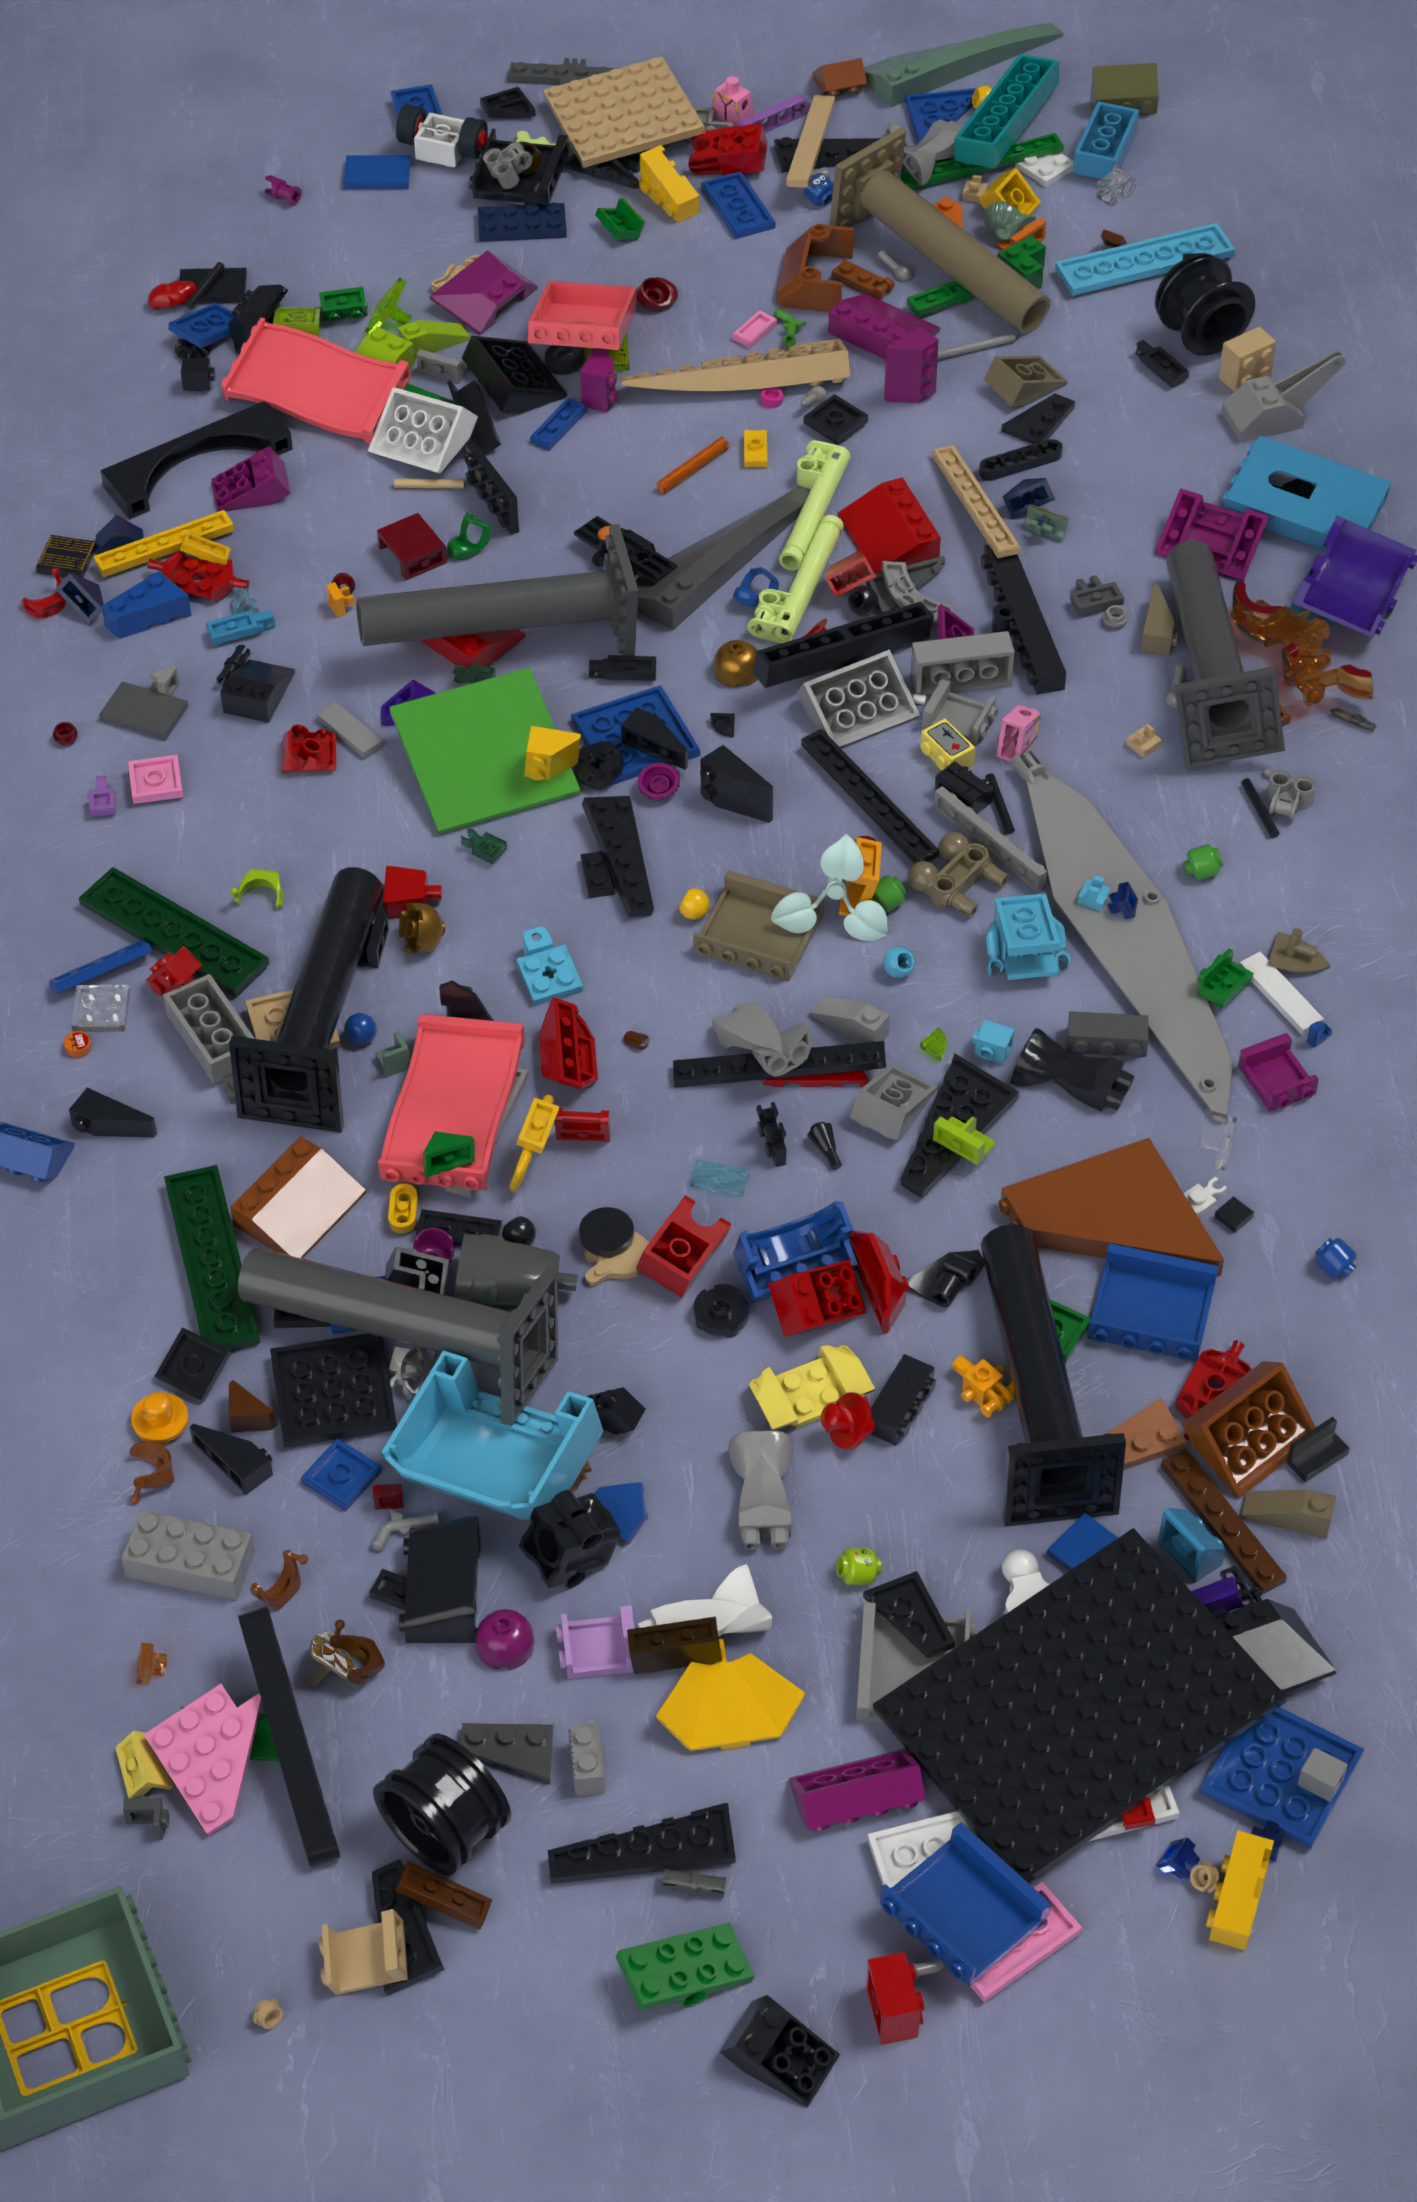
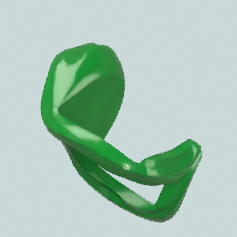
M466 512L461 523L460 535L448 542L447 552L452 558L457 560H467L475 556L488 544L491 536L490 526L481 520L474 519L472 513ZM470 523L483 527L481 538L477 544L471 543L467 538V528Z

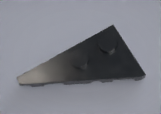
M576 154L567 158L564 165L568 169L633 189L640 187L639 180L616 159L583 168Z

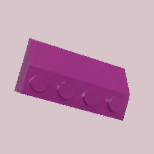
M906 1749L789 1778L801 1820L808 1830L812 1829L813 1831L828 1829L830 1824L837 1822L853 1823L858 1821L859 1817L869 1814L872 1816L884 1815L889 1812V1809L896 1807L912 1808L918 1805V1802L926 1800L920 1766Z

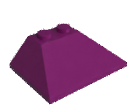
M487 250L431 294L429 299L481 335L495 324L496 311L515 296L525 300L537 290L538 286Z
M1180 488L1156 547L1155 554L1167 557L1171 549L1177 544L1188 540H1197L1211 548L1218 574L1244 582L1269 516L1249 509L1246 510L1245 514L1206 503L1201 494Z

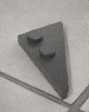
M941 556L906 566L916 590L945 566V557ZM882 572L876 573V577L867 581L866 584L876 592L878 596L877 608L881 614L894 610L898 604L888 592Z

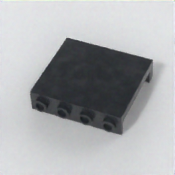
M492 129L484 150L480 152L479 163L475 164L474 175L470 176L469 188L473 191V198L550 205L569 155L568 135H559L555 145L531 143L542 155L540 166L531 174L518 175V184L511 189H504L498 179L492 177L483 160V156L490 149L496 148L502 151L513 142L497 140L496 129Z

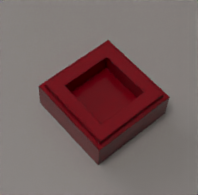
M402 1484L373 1485L375 1509L404 1508Z

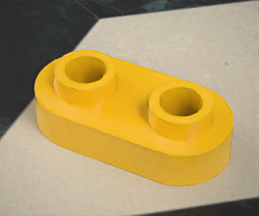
M410 1184L396 1185L390 1192L389 1226L392 1231L399 1234L408 1233L416 1226L418 1194L416 1188Z

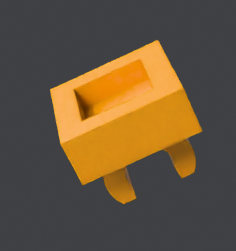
M335 582L326 585L328 603L336 617L346 615L345 606H351L355 603L354 595H350L349 587L346 586L339 589Z

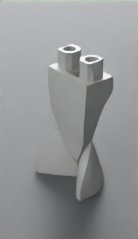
M939 119L932 124L928 133L916 147L904 146L903 163L919 185H924L929 181L935 160L948 159L955 156L954 138L963 128L957 122H946Z
M754 1002L748 1005L740 1003L733 1008L732 1013L728 1016L718 1015L712 1019L713 1029L718 1035L720 1045L726 1049L741 1047L751 1050L764 1071L774 1077L786 1074L801 1065L808 1058L812 1047V1038L808 1025L800 1023L779 1034L771 1017Z
M780 1431L738 1433L729 1441L728 1455L730 1464L735 1472L745 1479L739 1506V1538H742L745 1550L760 1549V1538L771 1537V1548L786 1549L788 1538L791 1537V1513L781 1478L787 1473L793 1460L792 1438Z

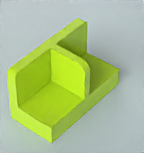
M940 1116L934 1123L933 1140L976 1165H979L995 1147L993 1139L976 1130L977 1119L974 1117L963 1123L954 1117L946 1120Z

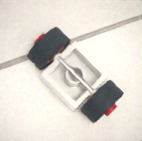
M405 104L398 115L396 137L400 143L415 146V157L417 160L456 168L462 156L474 159L480 158V152L484 150L488 139V125L485 120L467 117L465 120L429 113L426 118V112L423 107Z

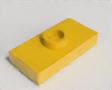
M744 430V468H766L767 430Z
M189 532L185 533L180 551L194 555L201 560L226 565L231 550L230 547Z

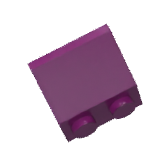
M594 348L580 371L581 402L587 405V408L607 413L611 405H614L617 401L618 392L615 391L617 374H615L614 362L606 349Z

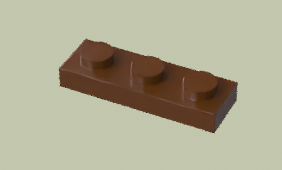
M407 1861L395 1889L396 1892L479 1930L485 1922L493 1900L410 1861Z

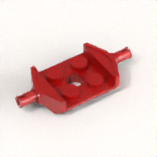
M179 550L167 558L166 561L149 559L147 563L148 569L161 571L165 577L186 594L207 599L222 600L229 590H233L234 587L248 590L250 585L249 580L234 576L231 559H228L227 564L223 565L187 557L185 552Z
M1234 1340L1230 1350L1226 1352L1213 1349L1201 1352L1175 1403V1408L1186 1419L1252 1370L1249 1364L1239 1359V1355L1244 1349V1344L1241 1341L1237 1345L1238 1340ZM1212 1381H1217L1221 1383L1223 1387L1219 1389H1214L1210 1387L1208 1383ZM1185 1433V1439L1189 1440L1188 1434Z

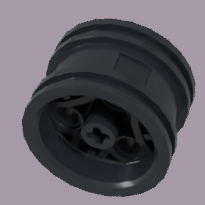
M436 1733L431 1734L424 1741V1744H420L413 1751V1760L402 1770H392L384 1780H381L373 1788L375 1804L387 1826L418 1860L440 1874L453 1875L460 1869L461 1865H464L471 1858L472 1848L482 1838L490 1839L500 1831V1828H503L510 1822L511 1810L504 1792L488 1769L460 1743L446 1735Z

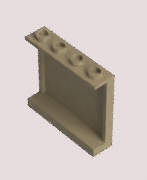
M728 870L724 877V890L701 933L695 932L693 935L694 952L790 981L823 917L824 899L818 907L813 909L817 914L815 925L807 932L792 933L773 923L771 915L775 906L785 896L800 891ZM808 894L811 904H813L818 897Z

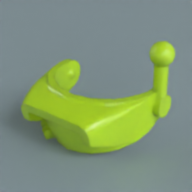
M250 869L245 874L239 889L236 887L230 889V894L234 896V902L240 904L243 895L248 890L260 886L269 887L277 892L276 908L283 907L284 893L281 888L279 873L276 871Z

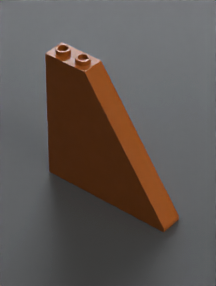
M1150 1138L1002 1188L1001 1200H999V1208L1002 1214L1008 1216L1010 1224L1029 1228L1034 1233L1037 1247L1106 1259L1108 1245L1111 1243L1218 1266L1217 1277L1222 1274L1224 1258Z

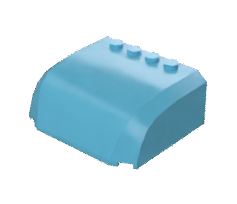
M443 1350L383 1448L382 1455L408 1482L519 1520L531 1521L530 1516L535 1507L550 1503L558 1493L571 1488L604 1431L593 1399L567 1391L554 1413L555 1415L526 1406L513 1425L502 1423V1411L499 1410L501 1397L479 1390L468 1358Z

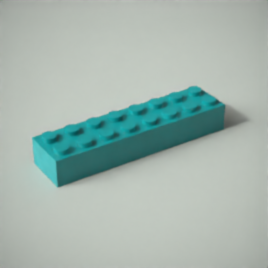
M1019 54L954 138L955 161L963 162L966 165L973 164L988 169H995L1058 86L1059 61Z

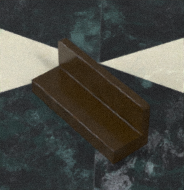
M716 1616L627 1630L634 1674L688 1667L691 1662L709 1664L722 1661Z

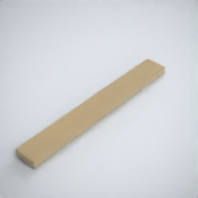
M814 95L786 179L787 187L808 188L835 105V96Z
M951 445L932 450L934 461L997 558L1020 554V545L955 446Z

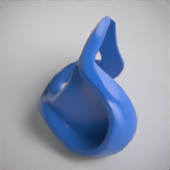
M752 568L745 575L741 587L735 589L733 599L741 604L757 607L759 596L748 589L749 584L756 575L764 574L770 579L768 589L778 590V579L765 568Z

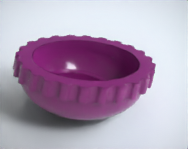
M652 763V765H647L646 768H643V771H640L637 780L638 788L649 799L665 800L678 791L680 776L677 770L669 764Z

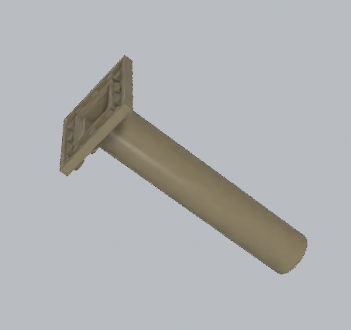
M902 128L896 129L836 165L830 226L851 227L858 222H862L868 216L873 215L1019 333L1028 334L1042 323L1050 308L1049 297L900 180L906 132Z

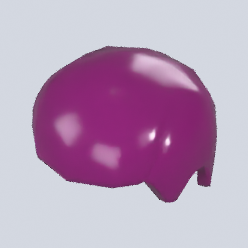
M425 1229L416 1236L413 1251L449 1259L450 1265L454 1256L453 1239L441 1229Z

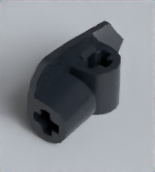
M453 980L440 984V1001L442 1006H446L447 1017L494 1021L477 994L473 992L472 987L460 985Z
M979 1250L949 1252L907 1279L909 1289L941 1307H949L964 1285L970 1286L985 1266L984 1259Z

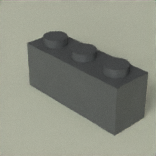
M1069 1011L1067 1052L1146 1057L1149 1015Z

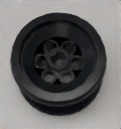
M1208 253L1192 255L1176 264L1161 281L1155 296V309L1163 325L1168 329L1181 331L1183 345L1189 352L1196 355H1210L1222 351L1224 342L1242 335L1251 322L1256 304L1252 289L1245 283L1232 281V273L1228 264L1215 255Z

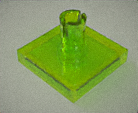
M399 277L379 300L365 328L367 333H370L377 326L380 327L387 317H390L401 326L409 323L412 315L396 306L406 281Z

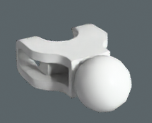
M1015 1549L1009 1552L1002 1562V1573L1006 1580L1011 1583L1010 1594L1005 1604L1003 1616L1050 1585L1043 1580L1039 1572L1038 1561L1033 1553L1025 1549Z

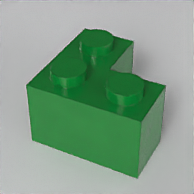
M1031 235L998 252V258L1036 288H1042L1046 252L1044 244Z

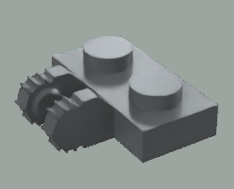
M1097 575L1090 576L1089 578L1091 588L1087 587L1083 579H1078L1076 581L1077 591L1070 593V601L1078 615L1107 609L1112 605H1123L1124 596L1117 584L1112 582L1102 585Z

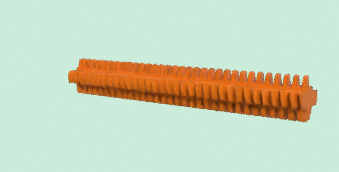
M721 436L656 482L658 491H661L662 494L666 493L713 460V458L723 453V451L729 448L728 441Z

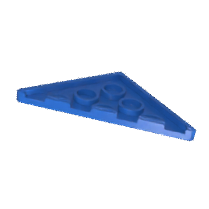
M977 88L906 95L905 105L917 144L925 137L934 122L939 119L946 122H956L973 107L972 96Z

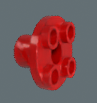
M854 1392L844 1394L836 1403H828L823 1408L820 1416L821 1424L826 1432L829 1431L832 1442L837 1447L846 1450H853L858 1447L866 1436L873 1432L875 1426L874 1420L871 1419V1408L867 1397Z

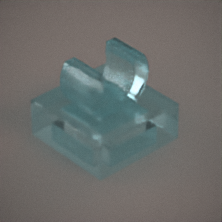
M239 587L229 604L232 615L250 610L253 613L259 612L258 608H254L257 601L250 598L248 589Z

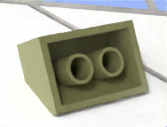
M1157 63L1093 66L1090 95L1092 113L1099 101L1139 110V115L1157 114L1159 97Z

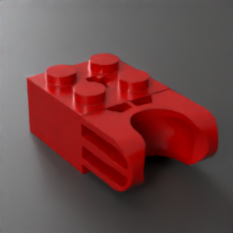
M762 123L705 130L704 134L692 137L691 143L696 152L691 154L688 167L695 175L721 173L722 176L740 171L743 174L764 171L768 144Z
M686 1195L644 1249L636 1266L637 1270L683 1298L723 1242L732 1225L723 1218H720L714 1225L708 1227L697 1224L691 1216L692 1207L696 1202Z

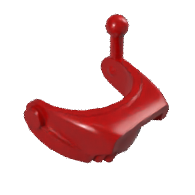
M55 567L52 569V574L55 576L56 587H58L61 583L60 570ZM57 591L43 599L30 600L24 597L21 600V604L26 612L37 618H48V616L56 615L63 610L67 603Z

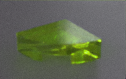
M938 1027L920 1042V1048L939 1062L945 1056L947 1039L944 1032Z

